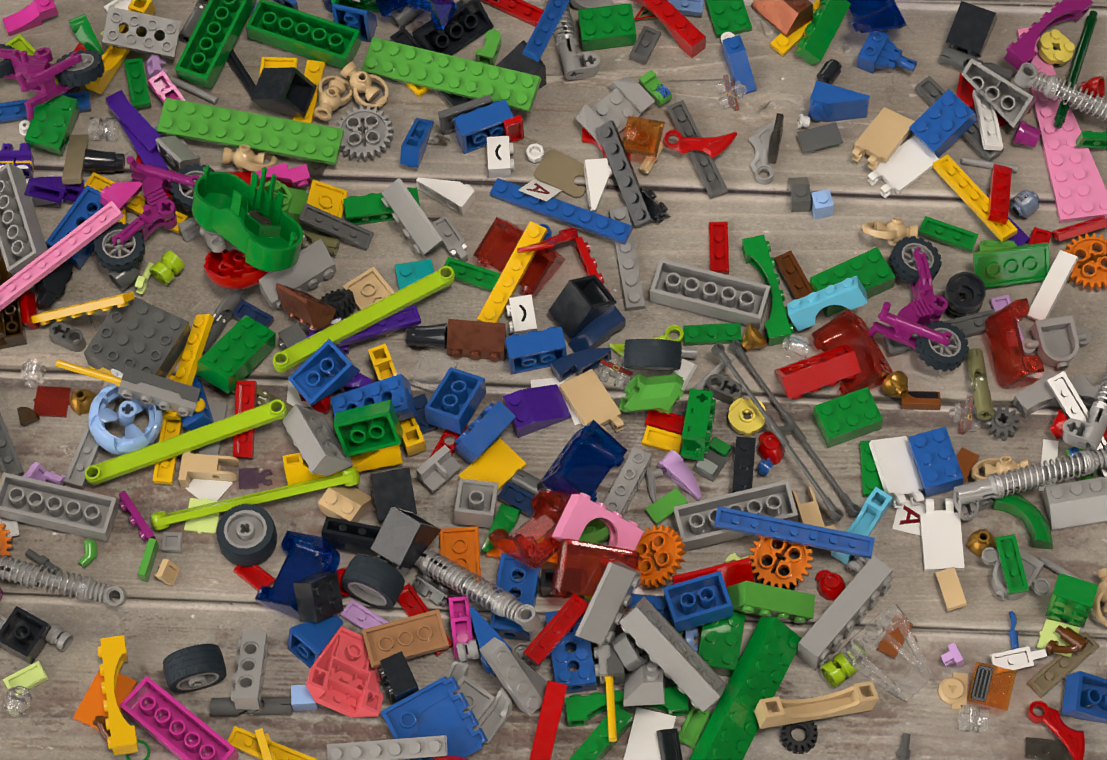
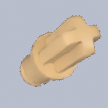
M655 140L649 152L645 153V159L639 167V171L642 174H649L653 165L658 162V157L665 147L661 141Z

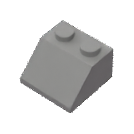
M176 136L160 137L155 140L164 162L175 172L180 168H185L186 165L193 166V164H199L201 166L200 156L194 150L188 149L189 147L184 140H179Z
M460 478L454 510V524L491 528L495 519L499 483Z

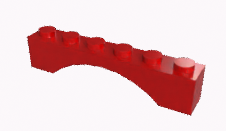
M631 0L652 12L669 30L680 48L691 58L706 48V36L668 0Z

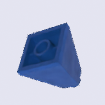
M332 615L319 622H305L289 629L288 650L307 667L311 668L335 633L343 625L342 619L337 615Z

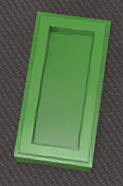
M675 488L645 508V512L657 526L674 515L673 507L688 504V501Z
M148 539L138 571L141 581L144 582L149 581L159 549L156 539Z
M692 705L679 733L680 744L695 749L711 716L710 711L705 710L702 712L700 708L697 709Z

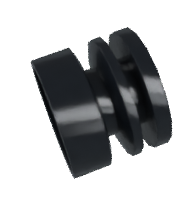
M961 272L949 279L943 297L948 302L945 312L951 318L955 319L979 313L986 296V287L979 276L971 272Z

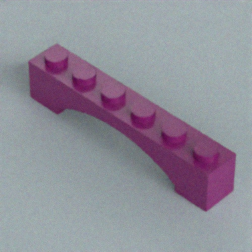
M1062 0L1061 3L1057 2L1051 8L1050 13L1045 12L1040 18V22H1034L1027 33L1023 32L1018 37L1016 43L1012 42L1006 48L1007 54L1004 59L1016 70H1019L1024 63H1032L1037 54L1034 51L1036 40L1046 30L1056 24L1069 20L1077 22L1088 12L1093 2L1091 0Z

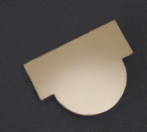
M953 672V677L945 678L939 684L938 695L944 703L951 705V710L966 711L968 673Z

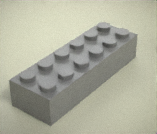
M8 162L0 168V248L7 271L15 275L47 251V247L30 196L24 195L27 183L23 170Z
M660 258L650 290V301L734 323H741L746 326L751 323L755 328L760 329L770 297L771 286Z
M3 472L0 481L1 518L108 542L119 508L117 498Z
M789 480L673 507L680 537L683 538L681 542L686 545L683 548L684 551L751 535L714 527L718 506L798 522V513Z
M873 555L800 640L797 657L814 670L825 664L829 660L828 656L832 651L835 653L840 648L841 640L844 637L848 638L854 631L853 626L857 622L860 624L867 615L865 612L869 608L873 609L879 601L877 598L881 594L885 595L891 587L890 582L893 579L891 577L892 569Z
M642 597L625 613L619 622L623 631L635 639L637 646L649 654L651 661L663 669V673L667 678H672L681 693L687 694L695 708H700L704 712L721 697L727 684L645 597Z

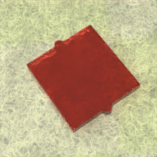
M37 386L36 398L33 399L35 403L34 411L43 417L67 418L71 388Z

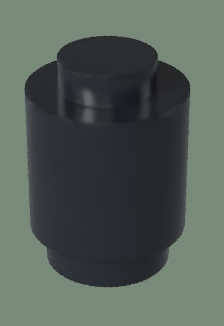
M835 59L826 61L817 74L818 81L832 85L841 73L842 65Z

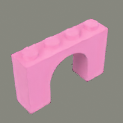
M584 493L572 494L552 537L567 546H576L585 526L591 520L598 518L606 524L610 534L609 544L600 561V565L607 567L609 562H622L628 565L644 531L638 528L637 523L622 519L623 516L621 514L606 510V505L600 502L594 503L590 500L591 497Z

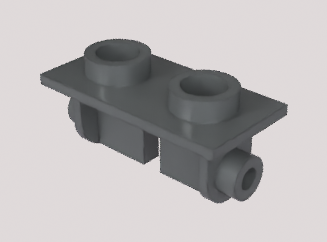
M423 573L415 575L419 580L416 579L413 582L414 590L425 597L431 591L432 594L429 599L437 605L445 607L449 601L447 597L454 596L450 592L449 587L442 583L438 584L434 581L433 577Z

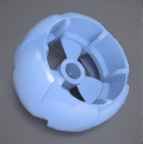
M110 384L95 396L90 406L88 425L94 440L103 449L116 455L127 454L152 445L159 436L163 424L162 409L156 405L143 404L133 398L129 401V399L117 394L118 386ZM126 399V401L120 404L118 414L107 408L108 403L113 400ZM146 408L149 424L142 433L133 422L135 415ZM117 420L119 425L125 427V436L119 438L110 434L105 428V423Z

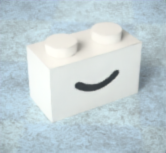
M509 136L487 137L489 178L511 177V170H515L514 159H510V154H514L513 143L509 142Z
M532 295L509 298L510 305H506L508 317H512V322H509L510 333L522 335L537 330Z

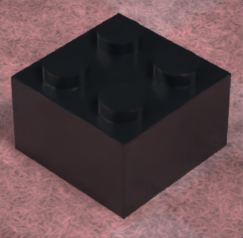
M319 571L293 583L300 621L319 622L344 610L337 572Z
M16 606L0 629V648L29 664H33L47 643L46 636L51 626L49 623Z
M402 651L380 660L381 668L378 670L384 686L387 687L392 704L419 691Z

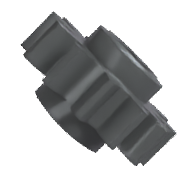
M998 405L997 411L994 409L993 418L986 420L985 428H991L989 435L996 433V439L1003 435L1005 440H1007L1008 434L1014 437L1015 430H1019L1020 426L1018 424L1020 417H1014L1016 410L1009 412V406L1002 410V407Z

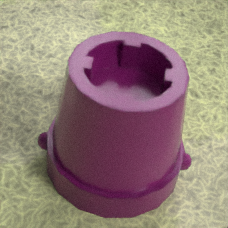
M1021 120L1012 143L1035 148L1041 130Z

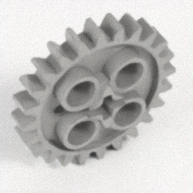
M360 105V110L353 107V112L346 110L347 116L341 114V120L336 121L337 126H334V128L344 129L340 151L343 150L345 156L350 153V159H353L354 156H357L358 161L361 157H364L365 161H367L368 156L374 159V154L381 156V150L386 152V146H391L390 140H393L392 133H394L392 122L389 121L388 115L384 116L383 110L378 112L377 107L373 110L370 109V105L366 109H363V106ZM361 120H364L365 125V147L363 146Z

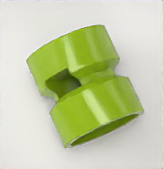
M170 250L163 254L160 258L161 262L157 261L149 269L151 274L165 286L175 278L174 274L178 275L185 268L183 261Z
M844 650L833 657V661L829 660L820 667L825 679L835 688L845 682V677L850 678L859 670L856 662Z

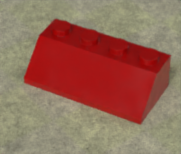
M847 344L776 369L775 373L785 395L789 399H798L806 392H817L825 385L833 386L844 378H855L858 373H861L855 351Z
M750 557L672 576V585L721 571L726 587L744 581H755Z

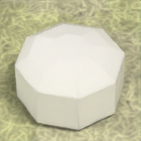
M537 143L529 145L526 150L528 160L533 163L540 162L545 156L543 146Z

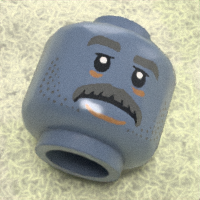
M1023 190L1013 197L1011 209L1018 217L1027 218L1038 210L1039 196L1034 191Z

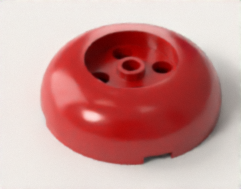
M224 249L221 253L211 250L206 255L205 264H203L208 278L214 284L226 289L253 287L259 284V280L268 273V271L256 269L246 263L245 254L242 251H237V249L230 251Z

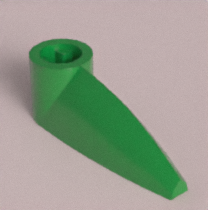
M85 13L68 20L78 40L87 49L95 50L102 56L104 52Z
M505 504L500 505L482 547V552L491 550L506 538L519 520L520 509Z

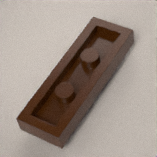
M792 251L774 257L775 264L795 299L803 298L814 292Z

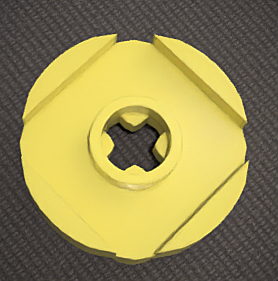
M1056 29L1044 33L1037 42L1040 57L1051 65L1055 63L1060 64L1059 66L1065 65L1073 56V50L1075 49L1074 44Z
M739 398L729 407L728 422L737 433L749 437L758 433L765 426L766 422L763 415L750 398ZM759 401V403L761 404V406H762V407L764 408V410L766 411L765 406L762 404V402ZM743 413H751V419H744Z

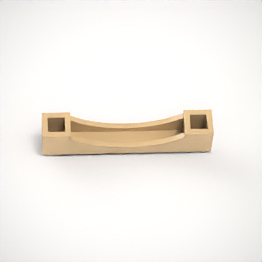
M873 681L856 683L844 690L814 698L786 700L780 699L778 696L760 699L754 713L760 729L870 711L873 710L879 697Z

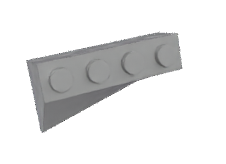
M972 58L961 73L1013 128L1025 117L1036 100L1031 94Z
M496 637L479 649L519 710L530 716L542 706L547 681Z

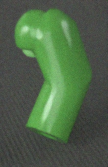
M92 539L85 540L83 544L85 555L78 561L83 568L88 566L98 555L97 543Z

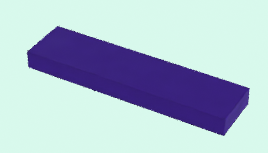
M123 95L108 104V108L151 154L158 149L155 140L161 137L160 134Z

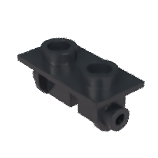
M641 187L644 191L643 194L646 202L651 207L650 211L654 219L653 221L660 224L664 220L663 217L665 215L670 218L671 216L666 212L668 208L662 202L658 203L655 199L657 197L651 189L646 190Z

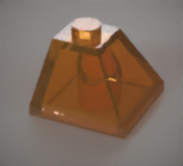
M628 116L622 141L626 152L657 158L665 122Z

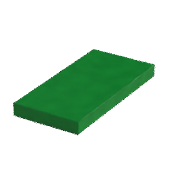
M1046 242L973 252L974 274L980 277L986 288L1044 281L1050 270L1049 244Z

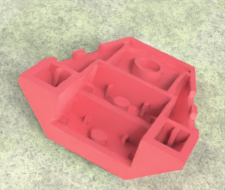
M341 626L311 666L306 686L316 703L348 717H376L380 714L383 693L380 692L379 683L381 682V677L378 675V668L372 669L364 637Z

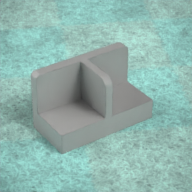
M444 445L416 469L417 477L432 492H435L461 469V465L451 456L450 449Z

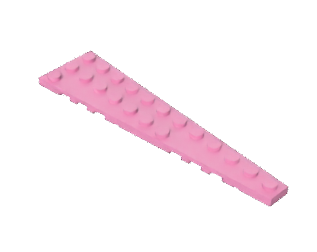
M1029 28L1018 29L1017 36L1019 37L1023 32L1027 33ZM1039 37L1036 40L1034 49L1037 54L1031 64L1036 66L1038 73L1043 72V74H1047V77L1048 75H1056L1053 66L1045 62L1038 53L1039 45L1037 46V42L1040 39ZM1029 87L1031 95L1036 98L1033 106L1038 129L1041 130V142L1060 223L1090 220L1103 215L1107 217V190L1089 148L1076 147V139L1080 135L1081 130L1071 107L1068 109L1062 128H1055L1054 118L1060 104L1057 100L1058 97L1055 100L1047 98L1041 90L1037 91V88Z

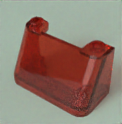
M496 217L473 254L478 258L477 262L485 267L487 265L493 266L503 272L524 230L508 220ZM551 248L537 251L519 283L523 288L522 292L526 295H537L561 267L565 258Z
M1027 298L1013 301L991 314L985 321V330L997 382L1004 389L1031 385L1039 380L1044 373L1042 360L1038 356H1025L1017 324L1018 321H1022L1029 313Z
M850 309L811 334L814 338L812 342L818 351L821 349L825 352L847 344L855 351L861 373H858L855 378H844L841 380L839 390L842 395L868 387L869 390L882 385L887 375L893 373L874 337L869 336L867 332L869 329L864 320Z
M540 490L531 501L535 514L510 536L505 529H495L488 535L491 543L497 549L529 568L540 567L565 545L553 538L552 535L571 494Z
M562 539L557 547L550 594H554L555 597L566 599L572 593L593 597L609 562H622L637 570L640 553L634 550L574 539Z

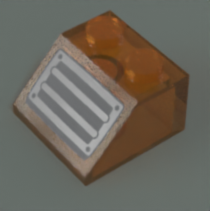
M976 662L967 701L1008 711L1017 671Z

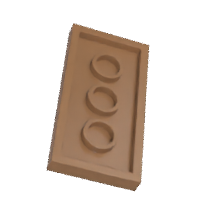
M439 609L362 630L372 669L381 667L380 660L401 651L407 660L449 648Z

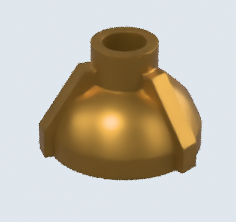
M750 323L746 327L743 336L744 340L741 342L742 346L749 351L751 348H763L768 345L764 336Z
M895 371L886 376L881 388L886 395L903 398L908 393V377L902 371Z
M89 389L72 391L70 397L72 410L79 416L81 414H88L91 403L97 395Z
M986 528L984 530H976L969 536L966 545L967 549L969 548L976 556L981 557L985 548L992 547L995 549V537ZM984 536L986 540H982L980 537Z

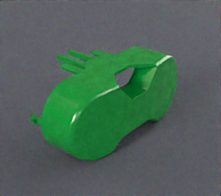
M209 165L203 167L204 175L195 183L192 201V214L197 223L205 231L218 233L245 254V262L256 269L277 272L292 267L300 256L303 230L297 221L282 210L284 194L278 191L277 199L274 196L277 175H271L268 192L264 189L267 174L266 167L262 168L259 188H257L259 175L254 171L252 172L249 185L234 174L210 172ZM258 210L271 220L272 225L260 224L248 215V212Z

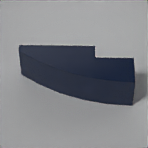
M614 305L588 324L568 345L573 352L597 348L610 340L612 334L625 327L626 319Z
M594 348L571 353L552 362L551 372L559 382H562L575 373L580 375L590 369L595 370L603 365L600 363L602 359L606 361L612 359L610 348Z

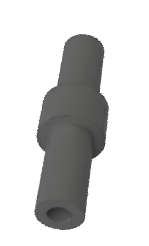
M31 549L26 551L25 555L34 560L39 567L44 565L45 568L49 566L51 570L56 568L57 572L61 570L51 563L50 559L46 556H40Z
M908 733L902 734L901 748L898 749L899 760L910 759L911 750H909L911 735Z

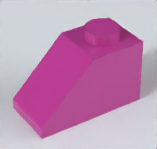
M141 182L113 183L110 187L106 186L100 193V203L106 206L112 201L122 212L142 191L143 184Z

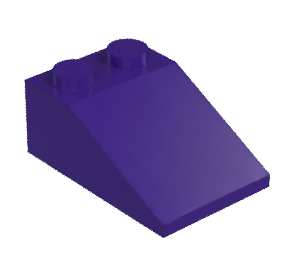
M557 384L521 389L503 396V404L516 416L511 421V424L518 438L571 418V414Z

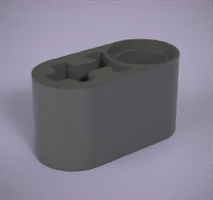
M55 322L50 326L49 332L55 344L74 352H81L85 349L86 341L79 329L62 322Z
M713 374L707 379V391H713V398L730 405L735 400L742 398V386L738 382L718 374ZM718 384L720 387L713 388L711 385Z
M623 631L613 638L612 645L627 670L634 671L649 661V654L637 646L635 639L630 634Z

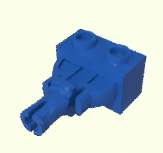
M872 28L858 54L856 67L872 74L876 68H891L894 70L898 66L914 72L917 61L902 56L903 50L898 49L889 40L890 34Z

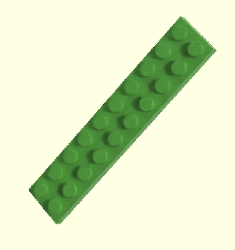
M372 37L361 69L368 74L470 99H478L490 94L493 102L506 99L509 108L529 113L531 112L541 82L540 76Z
M165 98L157 132L163 135L235 148L245 144L249 145L252 151L330 165L337 164L344 136V129L171 98Z

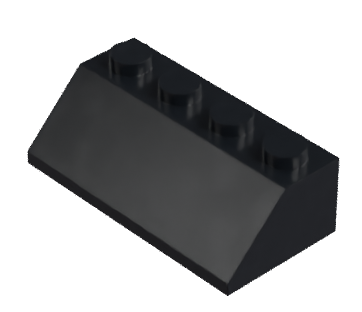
M460 0L413 31L412 35L424 49L452 56L494 26L480 0Z

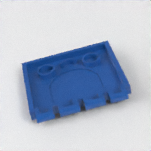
M444 676L381 711L395 739L447 735L448 755L467 758L483 749L482 744L488 741L482 728L476 731L473 730V728L479 725L473 711L470 710L464 713V710L470 707L462 692L457 695L454 694L460 690L454 676L446 679ZM436 757L414 758L406 760H432Z

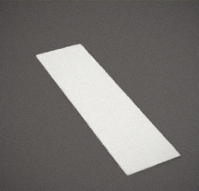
M1043 439L1042 466H1044V460L1049 465L1050 459L1056 463L1055 459L1058 456L1059 441ZM1044 484L1043 487L1039 486V491H1044L1045 486L1050 485Z

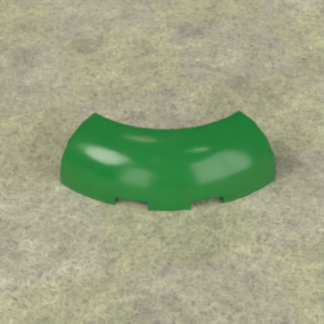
M1016 493L1013 495L1008 494V496L999 499L993 498V510L1009 513L1024 522L1031 536L1033 548L1053 549L1049 525L1036 506Z

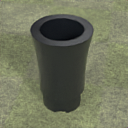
M85 149V174L124 171L125 154Z
M442 323L407 328V345L447 349L448 324Z

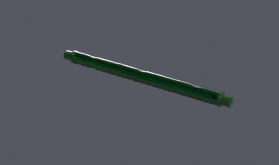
M1090 11L1089 16L1086 18L1066 82V86H1068L1069 82H1072L1071 88H1074L1079 78L1097 22L1098 13L1096 11ZM1063 100L1060 102L1054 118V127L1059 129L1062 128L1069 109L1068 103L1064 105Z

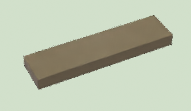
M88 134L70 135L62 175V183L64 185L81 184L85 149L88 148L89 144Z
M1086 631L1081 636L1088 640V644L1082 652L1072 653L1071 657L1059 654L1028 681L1027 684L1040 698L1045 696L1066 675H1069L1100 647Z

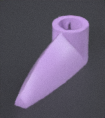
M670 450L657 464L659 469L661 468L666 476L699 501L702 495L697 480L683 462L682 457L676 451Z

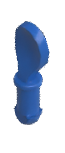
M1010 611L1011 629L1008 634L1010 635L1011 648L1013 650L1019 648L1018 631H1015L1017 617L1013 611Z

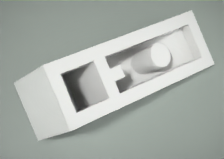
M607 158L588 159L584 163L589 211L595 213L608 184L609 176H612V168L608 165Z
M420 177L416 180L418 190L462 216L476 200L475 191L468 184L464 185L458 181Z

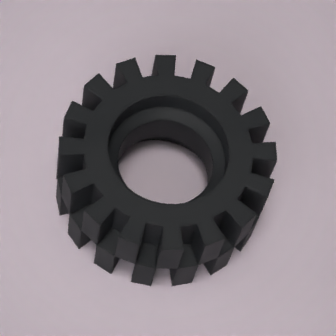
M346 288L342 290L336 289L335 292L332 290L330 294L326 293L320 299V301L336 309L334 319H337L339 316L342 318L343 315L348 316L349 312H354L357 306L353 292L350 289L346 290Z
M813 720L782 725L781 741H783L784 747L787 746L789 752L793 750L794 754H797V752L804 754V751L809 752L811 748H814L817 742L818 731L817 725H814ZM795 728L805 729L807 732L805 740L796 741L793 739L791 732Z

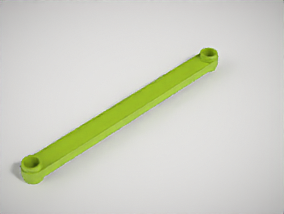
M443 266L430 275L281 352H277L273 357V367L277 372H286L288 369L310 358L328 339L338 344L431 294L451 286L455 280L453 269L449 266Z
M273 400L270 403L146 446L137 451L96 465H90L85 470V477L90 484L99 485L102 482L273 421L282 420L287 415V407L281 400ZM277 408H282L280 411L274 412Z
M349 467L342 470V473L292 485L170 513L158 511L151 514V522L154 530H162L168 528L171 523L228 511L232 507L242 504L253 505L341 484L353 486L360 483V475L357 467Z

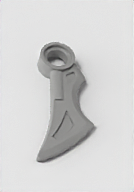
M778 121L765 125L748 139L756 152L750 166L755 174L756 181L762 185L771 183L774 178L773 168L769 166V151L771 139ZM766 171L770 175L767 178H763L759 174Z

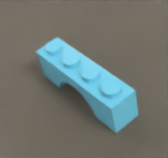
M858 276L847 278L842 282L830 285L825 289L812 292L803 298L795 299L788 303V316L796 329L800 331L815 325L816 315L824 307L841 305L852 310L867 304V292Z
M875 487L865 501L857 518L845 532L869 537L891 507L892 496ZM831 551V556L845 565L854 558V555Z

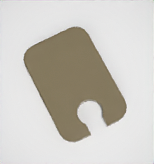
M549 150L534 172L535 178L538 181L562 190L561 192L573 198H581L587 191V188L577 186L574 183L577 177L585 178L584 164L556 150Z

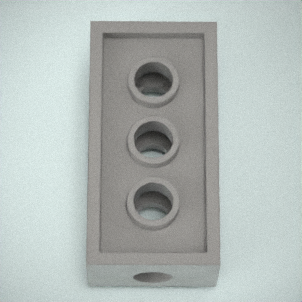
M109 6L102 45L174 59L181 21ZM125 25L129 30L127 33H121L118 28ZM139 29H144L147 34L144 37H139L136 32ZM156 33H162L165 38L162 41H158L154 36Z

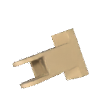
M194 450L183 453L178 478L181 487L189 488L190 479L236 481L237 475L235 473L220 470L221 466H238L239 460L231 456L194 454Z
M811 486L807 487L810 502L800 504L796 491L792 490L800 523L836 530L835 525L824 526Z

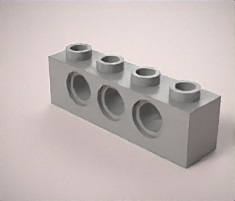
M633 447L604 502V505L607 506L606 510L610 512L615 511L624 517L646 475L647 468L651 466V454Z
M243 631L242 639L238 640L240 655L236 656V667L238 669L233 675L235 689L231 690V701H234L236 709L260 710L269 645L267 631Z

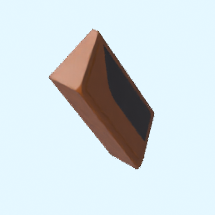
M908 391L907 395L901 398V409L940 410L941 407L940 392Z

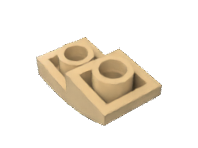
M955 567L935 572L948 611L967 606Z

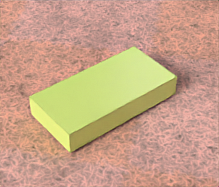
M37 661L4 678L3 681L7 689H10L11 697L14 698L48 680V677L41 663Z

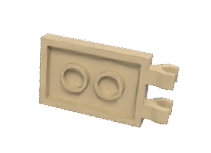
M884 107L854 143L852 151L854 156L852 160L859 163L862 157L867 154L870 156L868 158L870 162L868 167L873 170L877 168L881 161L887 163L911 133L909 127L915 121Z
M374 266L342 286L346 290L350 289L353 292L359 310L395 293ZM393 332L386 333L385 336L387 337Z
M593 369L559 385V390L588 433L594 431L599 441L607 438L605 435L607 430L603 425L609 422L616 433L623 430L622 426L624 423L619 418L622 413Z

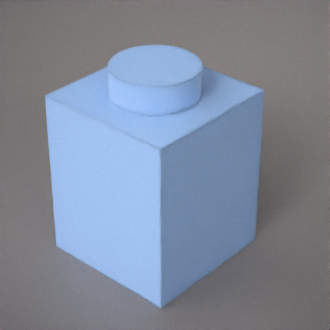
M829 189L811 193L810 206L814 219L833 216L834 203Z
M291 685V705L293 711L318 710V703L314 701L306 685Z

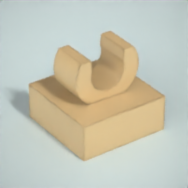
M163 559L162 563L158 564L159 570L157 573H154V576L165 584L173 586L181 568L169 559Z

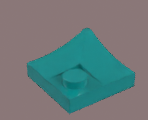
M432 259L395 264L394 266L399 290L434 272Z

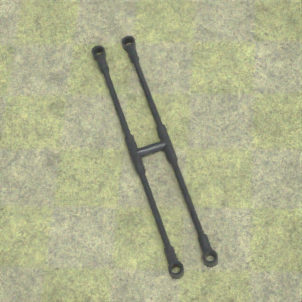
M733 340L729 345V349L736 353L740 360L746 364L780 411L781 417L787 425L778 427L731 364L732 361L724 352L725 347L721 343H716L711 349L712 353L719 356L724 365L728 366L761 412L765 422L782 446L786 447L823 499V503L830 511L831 519L839 522L844 516L843 511L836 508L831 499L825 495L789 445V441L783 433L793 432L800 443H803L839 493L841 500L848 508L847 513L851 517H856L861 511L860 507L854 504L849 496L842 491L806 441L807 438L789 413L785 412L749 362L748 356L742 349L741 342Z

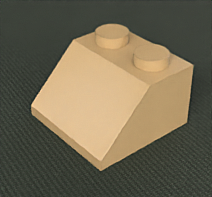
M341 484L329 487L318 502L320 512L328 517L358 523L374 498L353 486Z

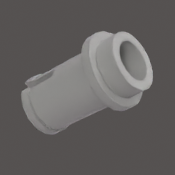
M682 346V358L697 359V347Z

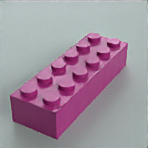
M148 676L119 705L122 712L179 760H236L239 757L235 747Z

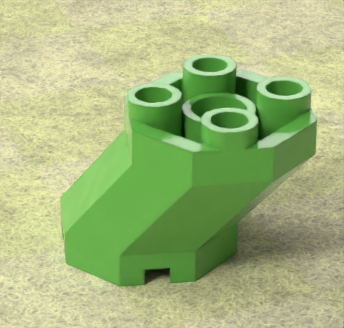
M276 180L274 196L277 199L278 191L284 194L282 210L300 223L298 219L307 201L308 194L305 190L288 187ZM270 181L266 182L264 189L268 192L270 188ZM256 210V211L258 212L259 216L266 217V216H264L262 213H260L258 210Z
M641 374L635 375L625 388L626 396L625 398L621 397L619 410L625 413L657 410L660 413L669 414L676 400L679 401L684 393V390L681 389L684 384L683 377L677 374L645 377Z

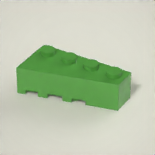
M750 581L726 587L733 606V612L776 617L779 620H794V623L799 624L814 619L815 595Z

